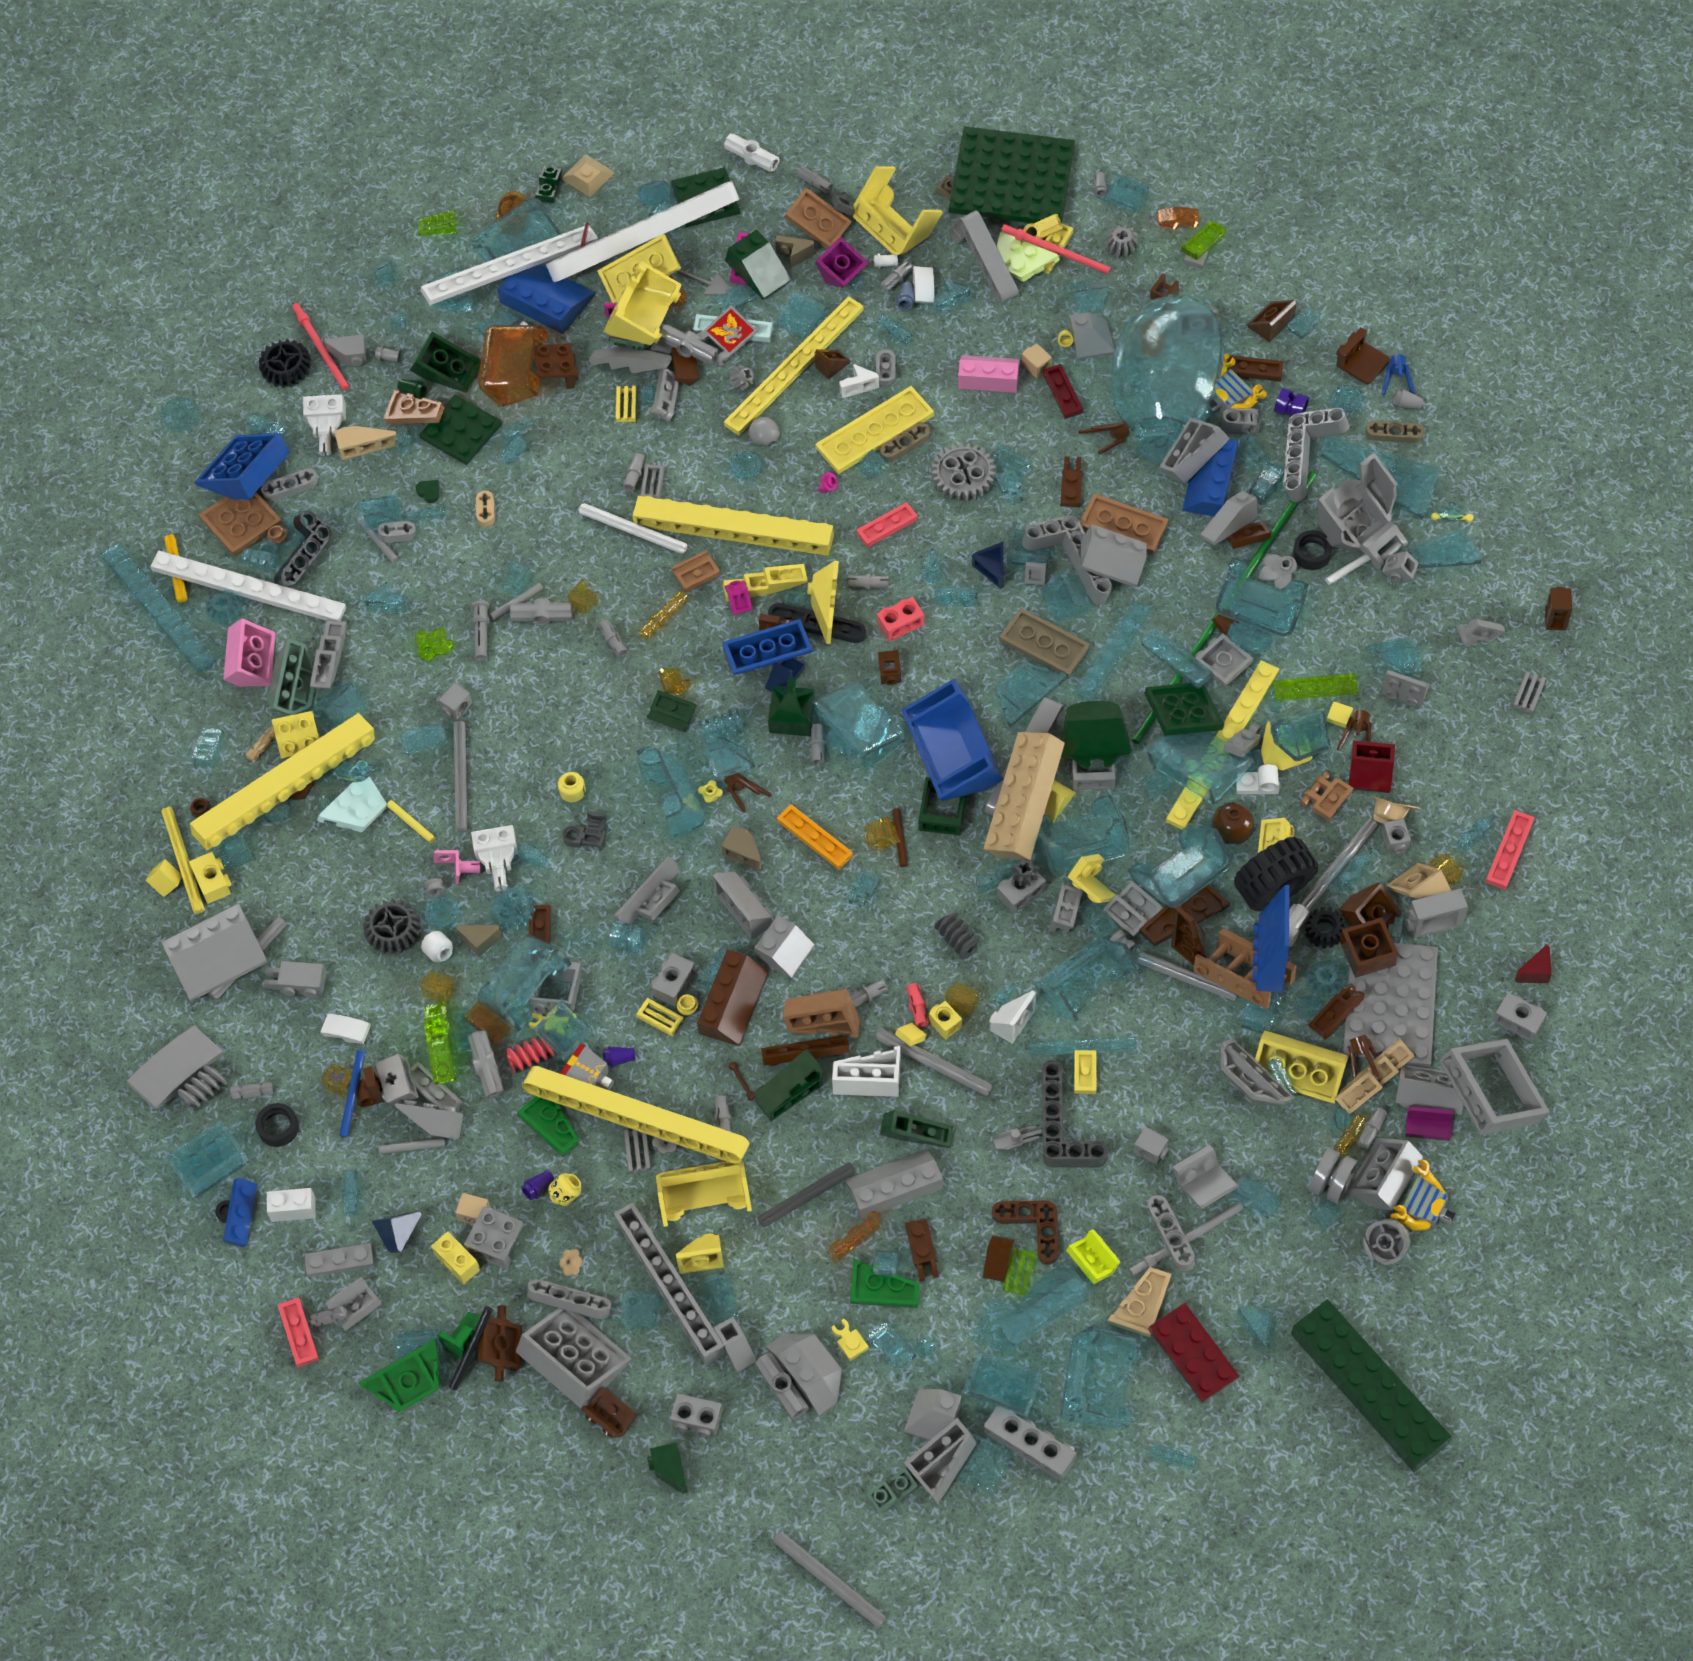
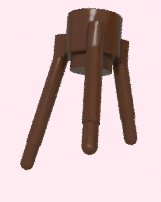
M1124 421L1116 424L1092 426L1090 429L1079 430L1078 433L1084 434L1110 430L1111 437L1117 440L1098 451V454H1102L1117 444L1125 442V437L1129 436V428Z
M1357 710L1354 712L1353 718L1349 719L1348 726L1337 746L1338 751L1341 750L1352 727L1356 730L1357 736L1360 735V732L1366 730L1367 742H1371L1372 723L1369 722L1370 714L1367 711Z
M736 770L730 771L724 779V782L728 785L726 790L732 795L742 812H746V809L735 793V790L741 791L746 787L757 795H760L761 792L771 797L770 792L748 780Z
M1366 1034L1351 1039V1045L1347 1048L1350 1053L1352 1078L1354 1079L1357 1076L1355 1052L1357 1055L1365 1054L1375 1077H1379L1369 1051L1375 1059L1379 1055L1372 1046L1370 1038L1368 1039Z

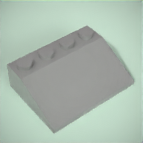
M239 904L162 942L190 1001L268 963L255 933Z
M558 1308L523 1333L516 1349L518 1355L581 1409L592 1401L601 1387H607L632 1360L631 1357L579 1313Z

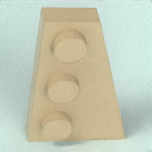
M1150 1267L1134 1286V1289L1127 1298L1122 1301L1115 1313L1110 1316L1107 1323L1150 1338L1151 1333L1148 1328L1157 1320L1171 1274Z

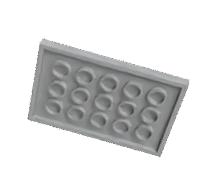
M1394 943L1399 954L1396 966L1355 978L1349 965L1348 984L1355 986V992L1352 995L1356 991H1362L1365 996L1361 1003L1354 1007V1010L1345 1018L1343 1054L1348 1055V1059H1350V1053L1347 1048L1351 1045L1350 1040L1366 1034L1368 1039L1370 1038L1372 1046L1378 1055L1400 1038L1415 1056L1406 1064L1430 1068L1438 947ZM1369 1051V1053H1370V1055H1371V1057H1372V1060H1374L1375 1058L1373 1057V1055H1372L1371 1052ZM1355 1052V1060L1368 1061L1365 1054L1357 1055Z

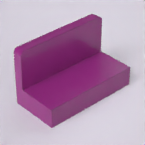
M1410 1106L1406 1115L1405 1137L1450 1141L1453 1110Z

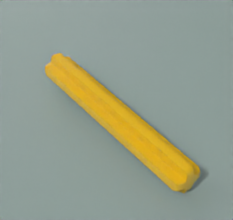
M173 534L166 535L164 540L167 553L179 556L175 536ZM172 577L177 602H187L188 598L184 580Z

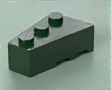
M805 1049L768 1083L758 1088L754 1094L756 1104L768 1119L773 1121L824 1085L822 1067L810 1052Z

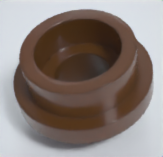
M203 798L195 799L190 806L191 814L196 818L211 810L209 801ZM200 807H204L203 810L198 811Z

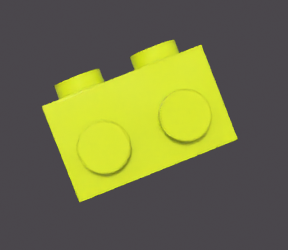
M1094 1229L1090 1230L1085 1238L1069 1245L1066 1249L1067 1253L1093 1285L1111 1276L1120 1264L1119 1259Z

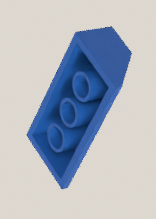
M1229 439L1189 480L1182 511L1214 517L1226 502L1237 454L1238 440Z
M800 619L722 642L724 656L733 675L813 652Z

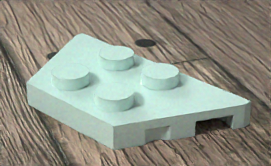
M364 771L318 815L317 821L323 823L324 820L336 822L338 827L363 832L386 809L387 803L367 772Z

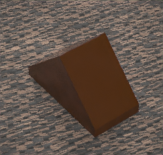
M816 349L814 352L816 369L828 379L832 378L851 362L838 350Z
M992 1235L987 1248L983 1278L1005 1282L1014 1244L1013 1239Z

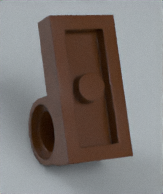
M372 1066L363 1068L365 1076L361 1077L356 1095L358 1105L367 1107L385 1102L381 1094L383 1091L382 1085L379 1083Z

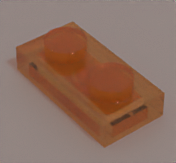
M480 1001L464 1016V1019L478 1031L485 1030L489 1041L495 1046L511 1030L507 1024Z

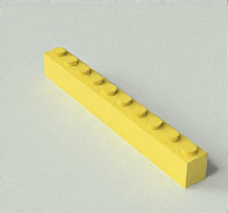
M638 496L633 512L634 523L646 528L826 556L830 554L834 537L833 525L827 523H814L807 520L789 519L788 517H775L768 514H755L729 508L696 505L690 502L657 499L651 496Z
M357 713L190 823L192 835L206 850L218 846L221 841L236 834L245 825L253 823L260 815L268 813L274 806L286 801L295 792L303 790L306 785L314 780H318L324 773L336 768L345 759L353 757L356 752L371 745L375 740L374 728Z

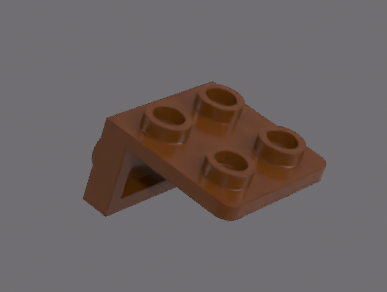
M1360 327L1356 333L1353 332L1349 336L1348 342L1345 345H1341L1337 350L1336 367L1368 385L1389 363L1390 358L1365 343L1367 330Z
M571 343L534 345L532 351L537 377H565L566 388H574L575 381L579 379L578 369H575L576 357L575 353H572Z

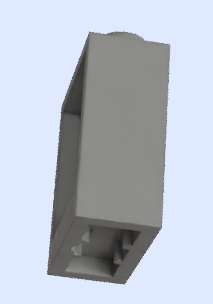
M1071 759L1073 791L1115 789L1114 764L1108 767V772L1078 773L1077 762Z
M1461 888L1411 901L1408 917L1405 920L1408 932H1412L1413 937L1417 938L1463 926L1468 905Z
M538 959L528 998L530 1012L572 1017L582 978L581 963ZM543 979L572 982L568 1001L539 998Z

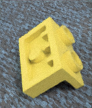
M1285 817L1261 820L1258 853L1280 840L1294 837V828Z

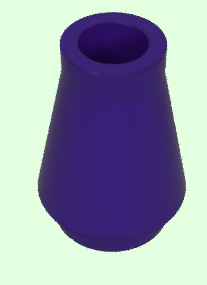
M608 1046V1049H603V1060L610 1068L629 1061H635L634 1048Z
M545 1170L543 1173L524 1181L521 1190L529 1200L538 1199L549 1184L554 1181V1176L549 1170Z

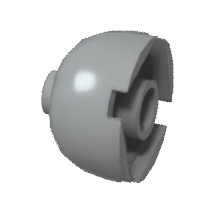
M1386 1218L1377 1220L1367 1228L1363 1244L1365 1251L1374 1261L1377 1260L1385 1265L1394 1264L1407 1253L1410 1246V1236L1402 1223Z

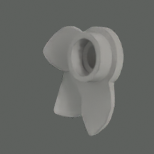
M1270 554L1263 558L1266 566L1261 569L1259 580L1274 581L1277 591L1286 588L1291 583L1292 574L1297 569L1296 560L1291 556L1281 557L1277 554ZM1285 563H1290L1288 567H1283Z

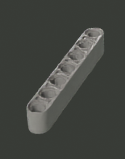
M1044 697L1025 732L1052 734L1063 713L1064 705ZM1008 764L1002 774L1003 779L1005 778ZM1004 780L997 783L986 804L985 813L993 816Z

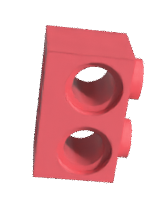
M911 597L899 601L894 606L882 609L877 613V624L888 642L924 626V614L914 598Z

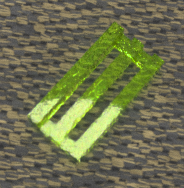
M1014 1247L1003 1291L1025 1296L1036 1252L1032 1251L1030 1253L1025 1249L1019 1250V1248ZM1017 1255H1020L1021 1258L1013 1287H1009ZM1028 1257L1030 1259L1022 1289H1017L1025 1258Z

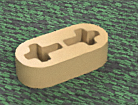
M481 491L476 496V517L478 524L482 527H489L495 522V501L493 494L489 491ZM484 498L488 499L487 505H483ZM484 512L488 513V517L486 520L483 519Z

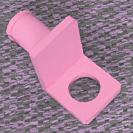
M459 850L434 851V863L455 864V884H459L461 873L480 874V860L461 861L459 859ZM448 855L450 857L440 858L439 856Z

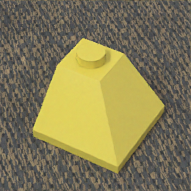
M1270 721L1267 722L1261 748L1264 765H1275L1279 770L1283 771L1311 761L1313 757L1305 732Z
M705 1234L700 1238H696L676 1254L680 1274L724 1267L719 1235Z

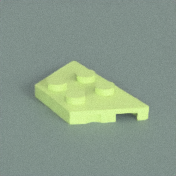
M1004 232L999 234L997 249L1011 276L1024 282L1034 274L1045 270L1044 266L1052 261L1057 263L1060 260L1057 254L1026 241L1016 240L1014 236Z

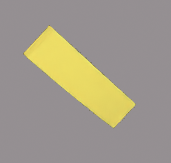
M804 564L766 567L764 572L744 574L743 579L724 580L723 590L726 602H728L729 598L725 586L733 581H744L748 588L749 596L752 598L805 584L808 582Z

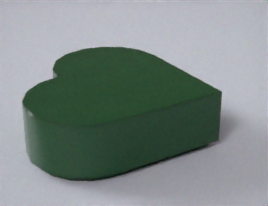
M438 480L417 483L415 487L417 495L424 497L427 503H435L439 499Z

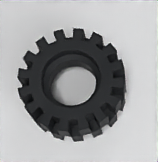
M1321 907L1320 911L1317 908L1314 910V913L1311 912L1309 914L1305 927L1306 937H1310L1309 941L1311 943L1315 942L1316 947L1322 944V948H1326V945L1332 948L1334 943L1335 945L1339 944L1341 931L1345 929V920L1343 921L1342 914L1338 916L1339 911L1335 910L1333 913L1331 912V907H1328V911H1325V907ZM1320 922H1328L1333 926V931L1327 934L1318 931L1317 925Z

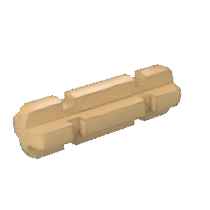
M269 727L265 731L266 734H263L252 746L253 749L250 748L246 753L248 760L255 762L259 758L258 755H261L272 743L271 740L274 741L276 739L273 727Z

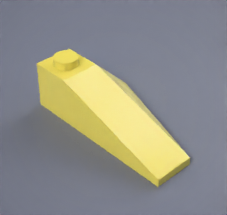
M833 561L813 574V581L808 582L807 594L811 595V605L826 644H831L839 561Z

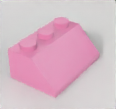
M962 355L959 363L958 389L1017 393L1020 359Z
M240 619L228 627L223 680L239 687L270 686L276 632L245 619Z

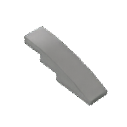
M609 348L594 350L589 360L591 366L609 363L611 370L629 367L632 374L667 368L672 357L671 355L649 350Z
M326 620L324 635H321L319 650H316L310 688L331 690L348 626L346 622Z

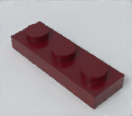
M1058 364L1043 369V376L1064 419L1082 414L1083 407L1062 365Z

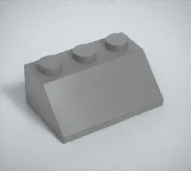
M1092 524L1081 539L1080 569L1136 587L1146 560L1147 543Z
M736 872L715 873L713 875L716 896L752 940L765 932L772 924L771 918H773V915L767 907L764 908L760 904L759 896L748 889L749 885L744 877H739Z
M1405 1064L1400 1068L1395 1103H1399L1403 1107L1416 1106L1453 1110V1116L1462 1114L1463 1102L1445 1071Z
M1377 1138L1350 1183L1347 1192L1377 1209L1393 1210V1207L1397 1205L1399 1198L1414 1174L1413 1166H1418V1160H1422L1423 1156L1408 1140Z

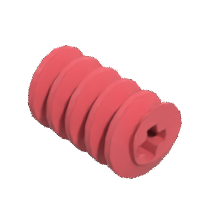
M539 1034V1041L532 1037L531 1045L526 1040L523 1041V1048L519 1044H515V1052L510 1047L507 1048V1059L514 1074H516V1067L524 1071L525 1063L531 1068L532 1060L540 1064L541 1056L545 1061H548V1053L554 1058L555 1055L548 1039L543 1034Z

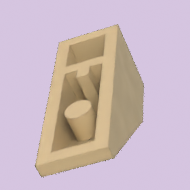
M359 426L343 427L334 430L342 460L399 445L396 431Z

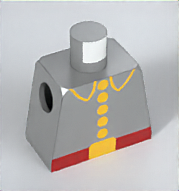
M580 1043L560 1072L562 1075L609 1091L614 1084V1080L606 1076L609 1072L607 1063L582 1043Z

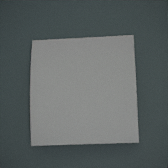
M1131 881L1119 895L1116 894L1103 908V912L1131 936L1136 937L1139 934V929L1163 907Z

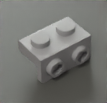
M360 1277L328 1300L325 1305L328 1310L340 1306L347 1309L346 1319L337 1321L346 1331L373 1312L382 1303L368 1287L365 1280Z

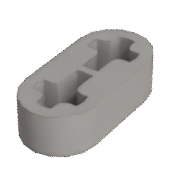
M409 521L382 523L378 526L377 537L384 543L410 541L415 537V525Z

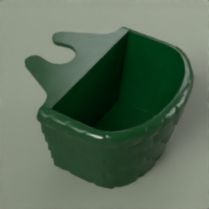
M1086 701L1070 705L1067 708L1060 738L1065 743L1061 754L1062 758L1073 759L1083 768L1088 769L1091 768L1090 761L1103 760L1104 767H1111L1120 756L1131 753L1128 732L1118 704L1109 701Z

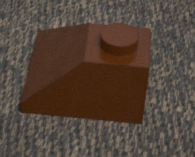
M1379 882L1351 895L1338 909L1351 927L1383 918L1387 929H1389L1402 914Z

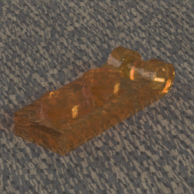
M875 1211L868 1213L867 1220L860 1226L852 1227L848 1231L847 1236L842 1240L838 1239L833 1242L829 1249V1258L836 1264L880 1229V1215Z

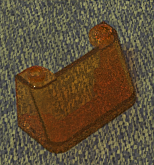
M493 325L488 327L485 334L478 376V384L482 392L500 407L538 396L540 381L531 372L535 343L538 345L544 344L547 340L548 332L540 325Z

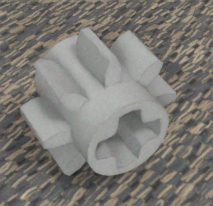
M739 365L730 371L731 376L729 380L734 388L740 387L741 391L753 384L751 381L753 380V373L748 367L743 368L742 365Z

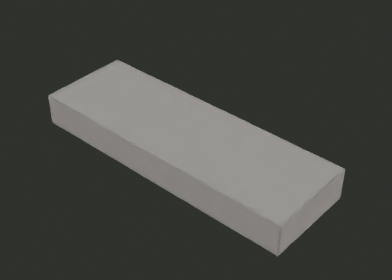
M417 1062L410 1068L417 1092L431 1104L437 1105L436 1109L443 1110V1106L457 1108V1111L463 1105V1102L421 1063Z

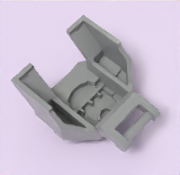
M1373 452L1358 464L1360 480L1348 479L1337 489L1334 490L1332 487L1317 499L1319 519L1316 522L1327 536L1326 540L1332 547L1350 551L1360 550L1371 558L1375 568L1380 569L1385 565L1384 562L1388 555L1395 554L1399 549H1403L1408 545V542L1397 526L1391 522V511L1397 497L1396 486L1398 484L1375 452ZM1394 538L1395 543L1379 555L1377 551Z

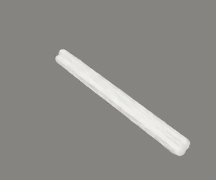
M588 504L580 505L579 513L678 553L683 554L686 552L688 545L682 541Z

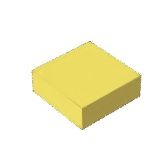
M1333 701L1326 722L1346 728L1353 708Z
M913 1023L897 1028L895 1033L897 1037L910 1047L925 1041L927 1035Z

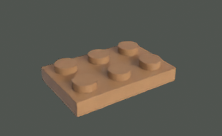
M806 187L784 216L785 219L826 249L842 236L852 222Z

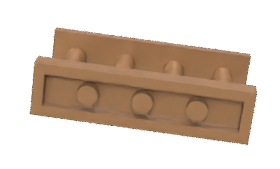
M1223 928L1218 935L1217 950L1208 959L1197 954L1195 956L1193 972L1247 999L1255 1005L1266 1010L1269 1008L1271 992L1256 991V984L1252 982L1253 969L1244 978L1233 973L1243 962L1252 966L1253 953H1257V951H1253V943ZM1225 953L1235 957L1226 968L1216 964ZM1289 961L1286 964L1284 983L1290 986L1295 980L1297 966Z

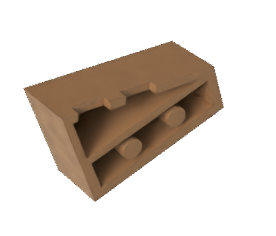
M847 989L786 999L783 1019L789 1032L817 1034V1031L831 1032L830 1036L844 1033L858 1038L860 1018Z

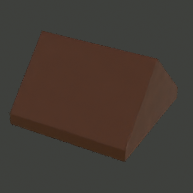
M1271 301L1247 324V327L1270 343L1295 319L1296 301Z

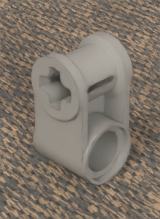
M1229 408L1223 413L1221 428L1225 433L1256 434L1260 431V425L1257 421L1259 411L1254 408Z

